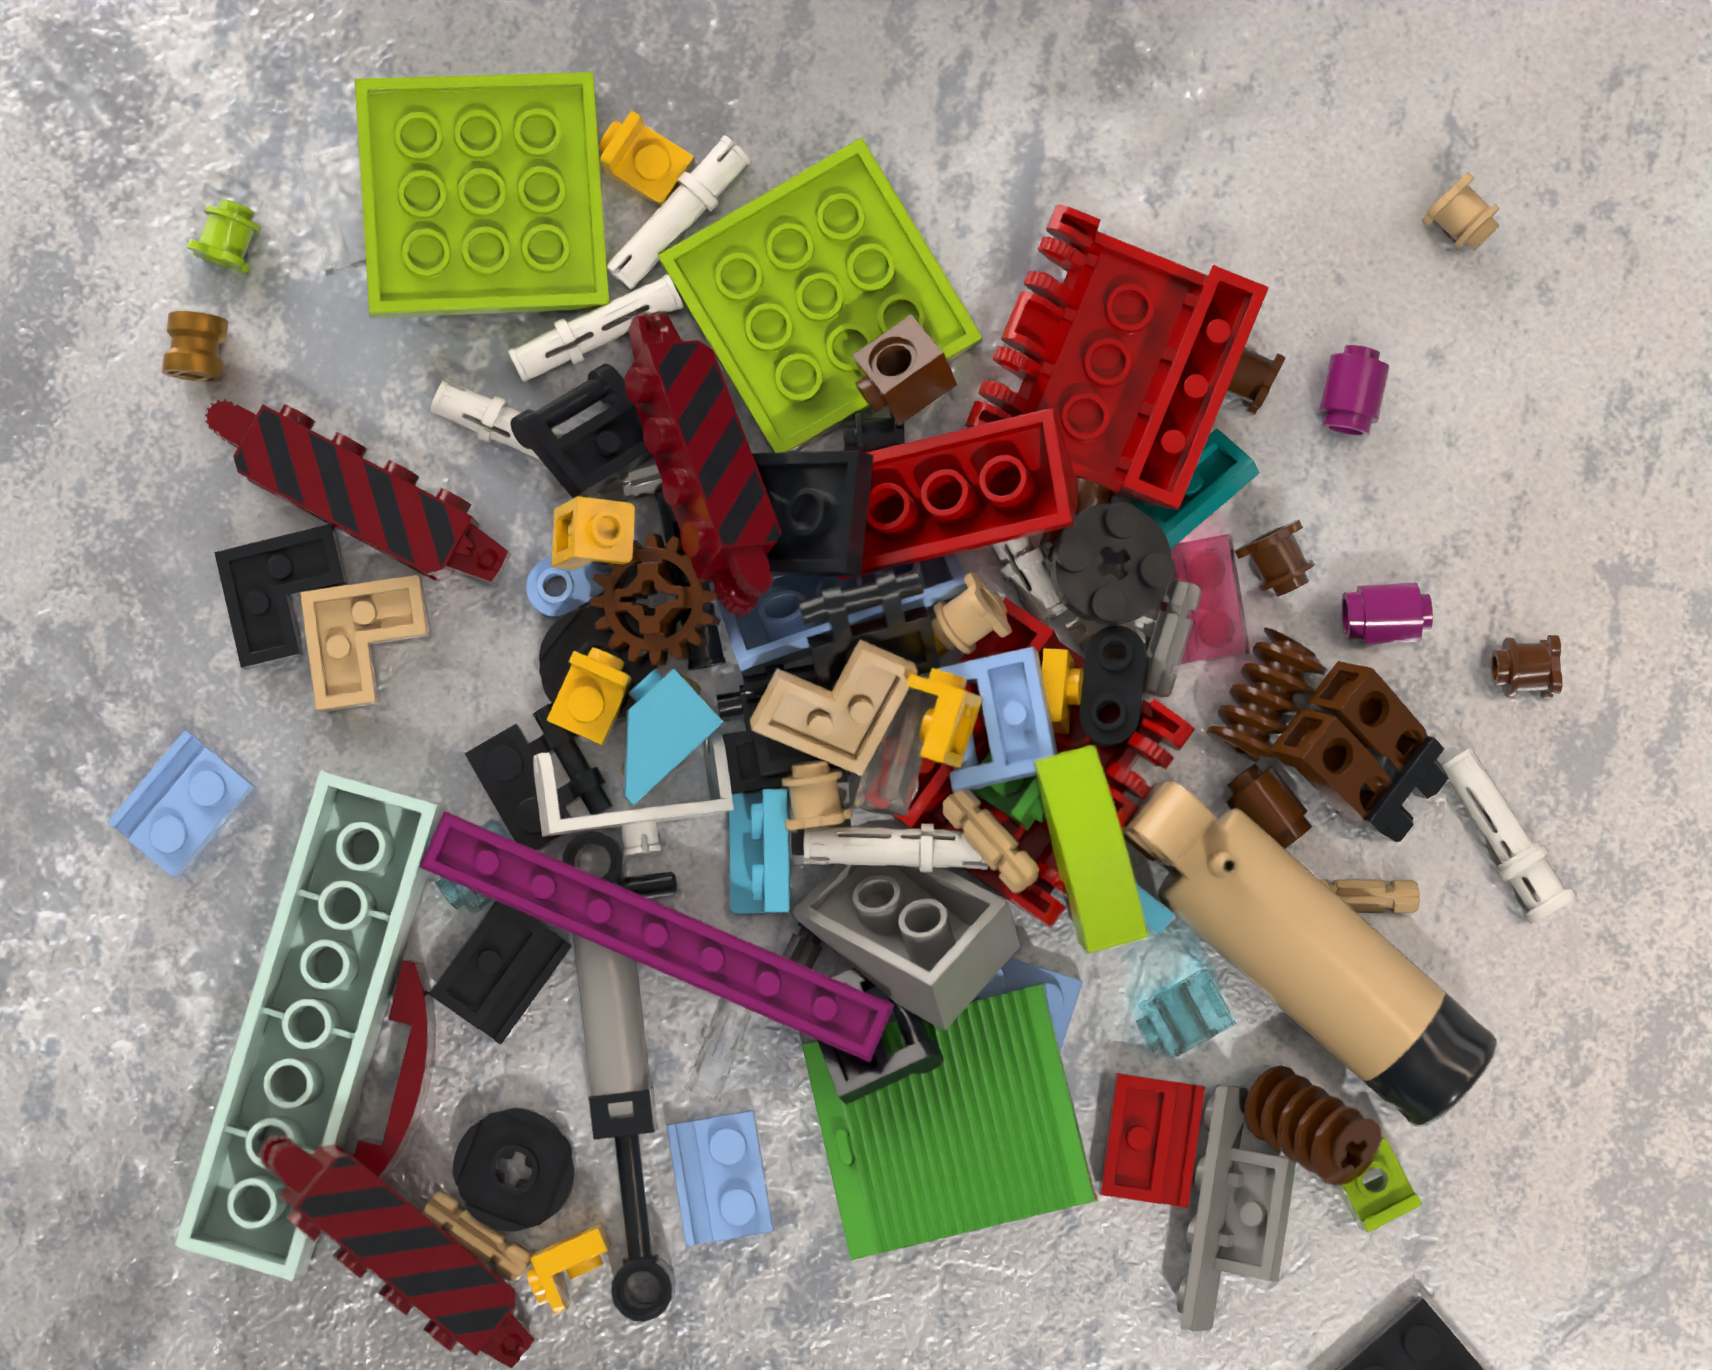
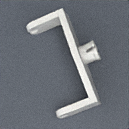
M714 732L704 740V757L710 793L709 801L633 809L561 820L551 756L549 753L536 754L533 766L542 837L621 828L624 846L623 856H633L638 853L647 854L662 851L656 823L718 815L734 810L726 749L721 733Z

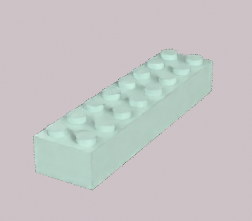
M319 772L174 1247L289 1281H295L307 1274L316 1242L286 1219L294 1209L278 1196L286 1185L270 1173V1170L265 1169V1165L260 1163L261 1157L258 1155L261 1153V1150L259 1148L263 1146V1141L266 1142L268 1137L273 1138L276 1134L279 1137L284 1135L287 1139L290 1138L311 1155L319 1146L337 1144L344 1150L428 873L427 870L419 866L442 814L447 808L327 772Z

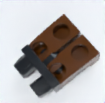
M1338 661L1306 703L1313 711L1301 708L1269 751L1284 765L1294 767L1319 791L1320 796L1336 810V813L1345 823L1368 829L1380 838L1400 842L1414 825L1413 816L1402 806L1411 792L1415 796L1429 799L1436 795L1449 779L1447 773L1437 760L1444 747L1434 737L1427 735L1422 724L1373 668Z

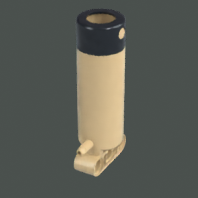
M1154 783L1151 787L1152 790L1145 800L1140 799L1136 804L1139 808L1122 830L1123 838L1151 862L1159 864L1169 873L1158 890L1160 902L1384 1101L1393 1105L1411 1125L1415 1127L1427 1126L1453 1108L1474 1086L1492 1060L1497 1046V1040L1492 1032L1476 1021L1464 1007L1242 810L1234 808L1214 821L1216 817L1178 783Z

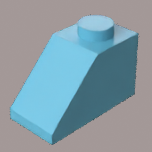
M674 668L664 677L654 669L628 693L636 701L626 711L623 797L631 805H635L723 723L719 716Z

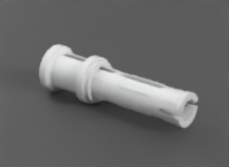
M1470 747L1441 766L1447 773L1450 783L1465 804L1471 817L1477 823L1502 862L1497 866L1500 870L1498 872L1502 881L1510 880L1529 910L1526 915L1527 920L1530 924H1533L1571 902L1577 897V894L1573 888L1565 889L1546 859L1549 854L1546 846H1541L1539 841L1532 843L1508 806L1504 796L1499 792L1474 753V748Z

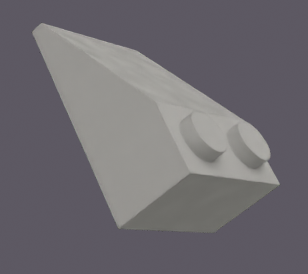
M836 864L792 910L794 917L895 1003L945 1031L1021 947L1009 902L941 867H933L931 873L920 872V867L899 865Z

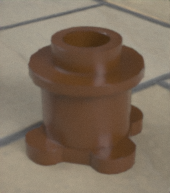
M1245 347L1227 391L1249 402L1247 412L1255 415L1265 401L1286 357L1277 353L1274 360H1270Z
M1299 519L1282 527L1275 528L1235 550L1238 559L1250 555L1263 581L1258 585L1261 591L1273 588L1276 596L1279 597L1309 582L1305 572L1315 566L1311 559L1306 561L1293 533L1303 528Z
M1548 635L1547 640H1540L1539 643H1516L1514 638H1505L1502 648L1492 652L1491 677L1495 686L1502 685L1506 697H1514L1517 691H1540L1542 698H1553V694H1560L1563 678L1561 673V641L1559 636Z

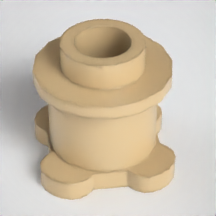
M1469 172L1438 199L1422 219L1427 226L1436 221L1456 241L1453 247L1457 251L1466 243L1473 250H1476L1500 226L1492 218L1500 208L1496 204L1490 207L1470 187L1469 184L1475 178Z
M973 571L964 577L968 587L966 591L949 603L941 600L934 605L936 619L932 621L933 629L945 647L951 651L958 648L966 654L976 650V642L993 630L1002 638L1012 632L1007 622V608L1005 604Z
M816 760L792 765L793 776L781 780L782 786L789 787L793 818L784 821L786 830L835 825L845 822L844 819L852 818L851 808H841L837 779L842 777V770H829L827 761Z

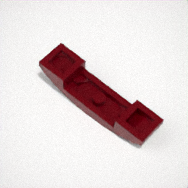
M413 960L402 961L388 1020L412 1026L383 1140L372 1137L359 1139L354 1153L356 1159L382 1180L398 1161L417 1126L427 1098L434 1067L436 1047L434 1000L429 995L431 986L424 963Z

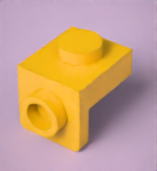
M1044 648L1042 676L1053 732L1069 734L1071 707L1081 703L1083 669L1075 668V662L1068 650Z

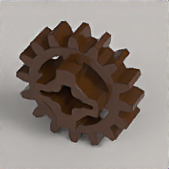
M651 533L647 535L645 548L637 540H633V557L630 562L626 564L608 563L612 568L610 575H594L593 580L598 585L605 587L602 596L590 599L591 606L604 608L605 616L600 618L594 625L597 630H613L615 632L608 643L612 650L620 651L630 645L628 651V660L641 663L647 656L648 651L652 665L666 666L668 651L676 660L685 661L689 659L687 643L691 642L703 647L709 643L701 631L704 624L715 626L720 624L721 620L716 615L710 613L709 609L710 604L719 603L722 599L717 596L716 592L709 591L708 584L712 582V579L698 580L690 557L686 554L683 555L681 538L672 536L666 547H664L662 536ZM670 562L677 565L685 573L691 587H684L674 578V567L670 566ZM637 568L638 575L626 589H623L626 580ZM658 591L665 592L666 595L678 597L677 600H666L665 604L656 605V608L636 603L637 600L648 599V596L657 595ZM687 611H691L686 623L676 632V623ZM623 613H630L639 622V633L644 634V638L631 629Z

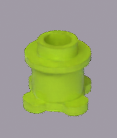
M221 199L218 207L206 205L204 213L208 215L200 239L199 241L189 239L186 248L193 251V255L198 258L247 275L250 265L244 263V256L252 235L259 234L261 231V226L252 221L255 212L241 204L226 199Z

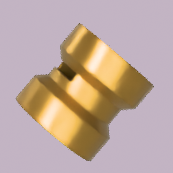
M170 312L168 314L166 332L172 338L171 347L163 355L162 373L170 377L189 381H221L224 362L219 357L218 345L227 339L228 321L219 316L200 312Z

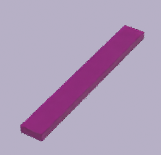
M446 811L442 814L419 866L422 869L869 1062L873 1057L894 1007V1004Z

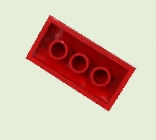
M1053 408L867 452L874 455L861 575L1075 525L1078 483ZM837 576V577L842 580V579H846V578H850V577H855V576Z

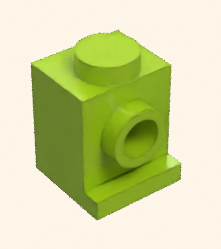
M1383 1136L1379 1152L1367 1169L1378 1168L1381 1170L1384 1178L1381 1187L1374 1191L1366 1189L1363 1183L1366 1171L1350 1183L1337 1186L1358 1228L1367 1233L1423 1205L1417 1193L1414 1192L1388 1140Z

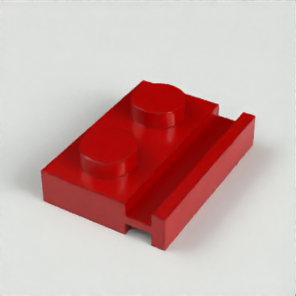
M1116 1073L1099 1186L1100 1195L1188 1208L1205 1093L1204 1086Z

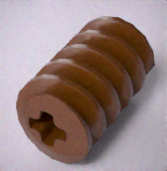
M1266 627L1264 632L1273 644L1257 642L1252 650L1262 665L1244 663L1241 669V674L1251 686L1233 684L1229 691L1232 699L1240 707L1221 705L1218 710V716L1228 728L1209 726L1206 734L1222 746L1254 762H1258L1260 756L1278 759L1269 751L1273 745L1270 738L1272 735L1280 736L1286 729L1287 725L1281 720L1283 714L1296 716L1300 711L1301 707L1293 699L1295 693L1311 696L1315 691L1314 687L1304 678L1307 672L1325 675L1328 670L1310 649L1294 639Z
M1282 1065L1272 1067L1259 1075L1250 1088L1245 1101L1244 1119L1247 1129L1256 1138L1266 1141L1271 1148L1281 1151L1288 1159L1298 1162L1306 1171L1316 1174L1327 1184L1339 1186L1348 1184L1360 1177L1372 1164L1379 1152L1382 1141L1381 1128L1373 1119L1363 1117L1357 1109L1346 1106L1338 1097L1329 1096L1325 1089L1312 1085L1306 1077L1296 1075L1289 1067Z

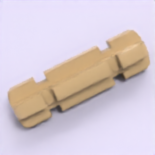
M970 789L957 790L942 803L943 815L956 829L962 828L964 830L962 836L992 870H1000L999 878L1011 891L1019 893L1037 879L1038 865L1025 851L1018 852L1016 847L1019 844L987 809L981 810L979 808L982 803Z
M1319 879L1357 913H1385V909H1390L1391 913H1414L1418 911L1420 892L1418 883L1413 880L1391 881L1390 885H1386L1385 880H1334L1333 884H1328L1327 879Z
M439 1191L431 1197L422 1212L441 1229L444 1228L449 1231V1236L486 1264L492 1261L497 1266L494 1270L508 1280L517 1281L521 1278L531 1263L530 1258L533 1255L529 1250L516 1241L512 1244L508 1243L505 1240L506 1234L481 1223L470 1214L468 1209L463 1211L458 1208L460 1202L446 1192Z

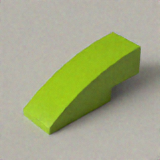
M1091 745L1033 760L1060 879L1065 883L1078 943L1089 954L1149 938L1125 841L1095 746Z

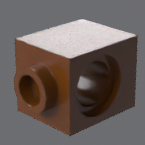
M909 315L852 355L863 377L855 383L860 394L875 413L884 407L898 426L957 385L943 351L912 315Z

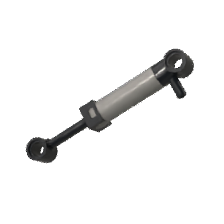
M586 832L577 835L568 843L563 852L562 862L580 869L579 861L582 853L589 847L602 846L609 853L611 863L607 874L601 879L648 899L675 896L677 893L676 876L673 872L627 877V858L623 856L624 849L615 839L601 832ZM573 934L591 1094L588 1097L592 1138L596 1140L614 1137L627 1257L621 1259L622 1265L611 1281L610 1296L614 1307L622 1316L632 1321L645 1322L656 1318L666 1309L674 1294L675 1279L672 1269L668 1264L659 1258L658 1254H651L638 1134L654 1133L658 1130L654 1091L650 1084L637 962ZM640 1271L653 1275L659 1285L658 1298L649 1303L635 1301L627 1290V1279L631 1274Z

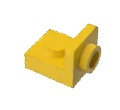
M633 110L630 111L623 123L615 120L609 126L598 147L599 151L602 152L600 161L604 173L658 208L680 186L677 179L684 171L689 172L695 163L693 155L645 126L643 117Z
M577 496L555 508L551 568L576 570L593 561L615 564L630 562L633 557L634 505L628 502Z
M592 647L587 657L573 651L569 660L571 664L570 670L547 721L604 746L633 680L629 675L621 672L625 662L609 653Z
M935 668L931 669L929 679L910 674L906 686L938 696L935 708L931 707L926 712L920 727L919 739L921 743H924L920 756L961 768L983 699L981 696L964 691L967 682L966 678Z
M603 1222L540 1249L530 1258L534 1268L526 1273L533 1294L540 1305L549 1302L555 1315L566 1310L571 1303L559 1272L566 1270L569 1278L573 1279L604 1264L600 1254L608 1251L612 1243Z

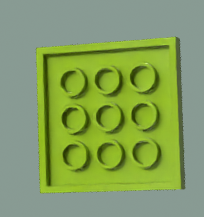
M593 72L355 79L369 318L589 310L609 304Z
M862 137L658 255L662 267L670 276L677 292L709 346L713 349L715 356L773 453L795 452L855 417V413H862L870 408L855 385L863 377L852 355L909 315H912L943 351L947 362L982 343L983 340L982 335Z

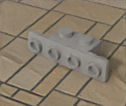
M1217 1085L1215 1096H1211L1206 1105L1204 1125L1206 1131L1209 1132L1206 1156L1200 1159L1195 1174V1187L1200 1192L1197 1217H1193L1190 1221L1186 1234V1248L1191 1253L1188 1276L1182 1280L1177 1294V1310L1182 1314L1180 1323L1182 1330L1196 1332L1212 1329L1221 1271L1266 1281H1279L1296 1162L1283 1156L1240 1149L1245 1101L1248 1096L1247 1088Z

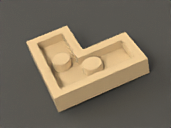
M419 574L300 592L315 708L319 712L378 704L379 698L371 645L430 636L423 580Z
M859 640L832 692L776 669L750 719L752 731L862 776L910 688L906 686L910 674L917 675L918 673L916 666L911 661Z

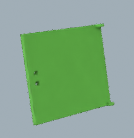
M1038 984L971 1002L946 1031L922 1018L929 1038L936 1040L944 1057L943 1063L932 1071L923 1074H912L847 1105L837 1095L818 1041L802 1045L850 1260L1098 1201L1097 1194L1094 1192L1048 1004L1046 985ZM897 1021L887 1023L883 1034L889 1050L893 1054L907 1046Z

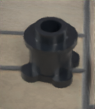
M855 413V425H843L844 451L859 450L867 453L905 443L904 423L898 426L892 417L862 419L861 413Z

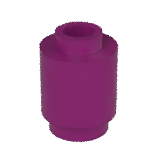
M1346 345L1344 353H1336L1330 356L1319 409L1324 414L1323 428L1346 435L1369 436L1371 424L1377 423L1379 420L1390 368L1387 363L1379 360L1380 352L1378 350L1358 345Z
M1416 582L1361 585L1357 587L1356 592L1343 593L1342 626L1346 640H1359L1361 645L1414 643L1421 641L1423 630H1431L1433 609L1431 597L1429 594H1421Z

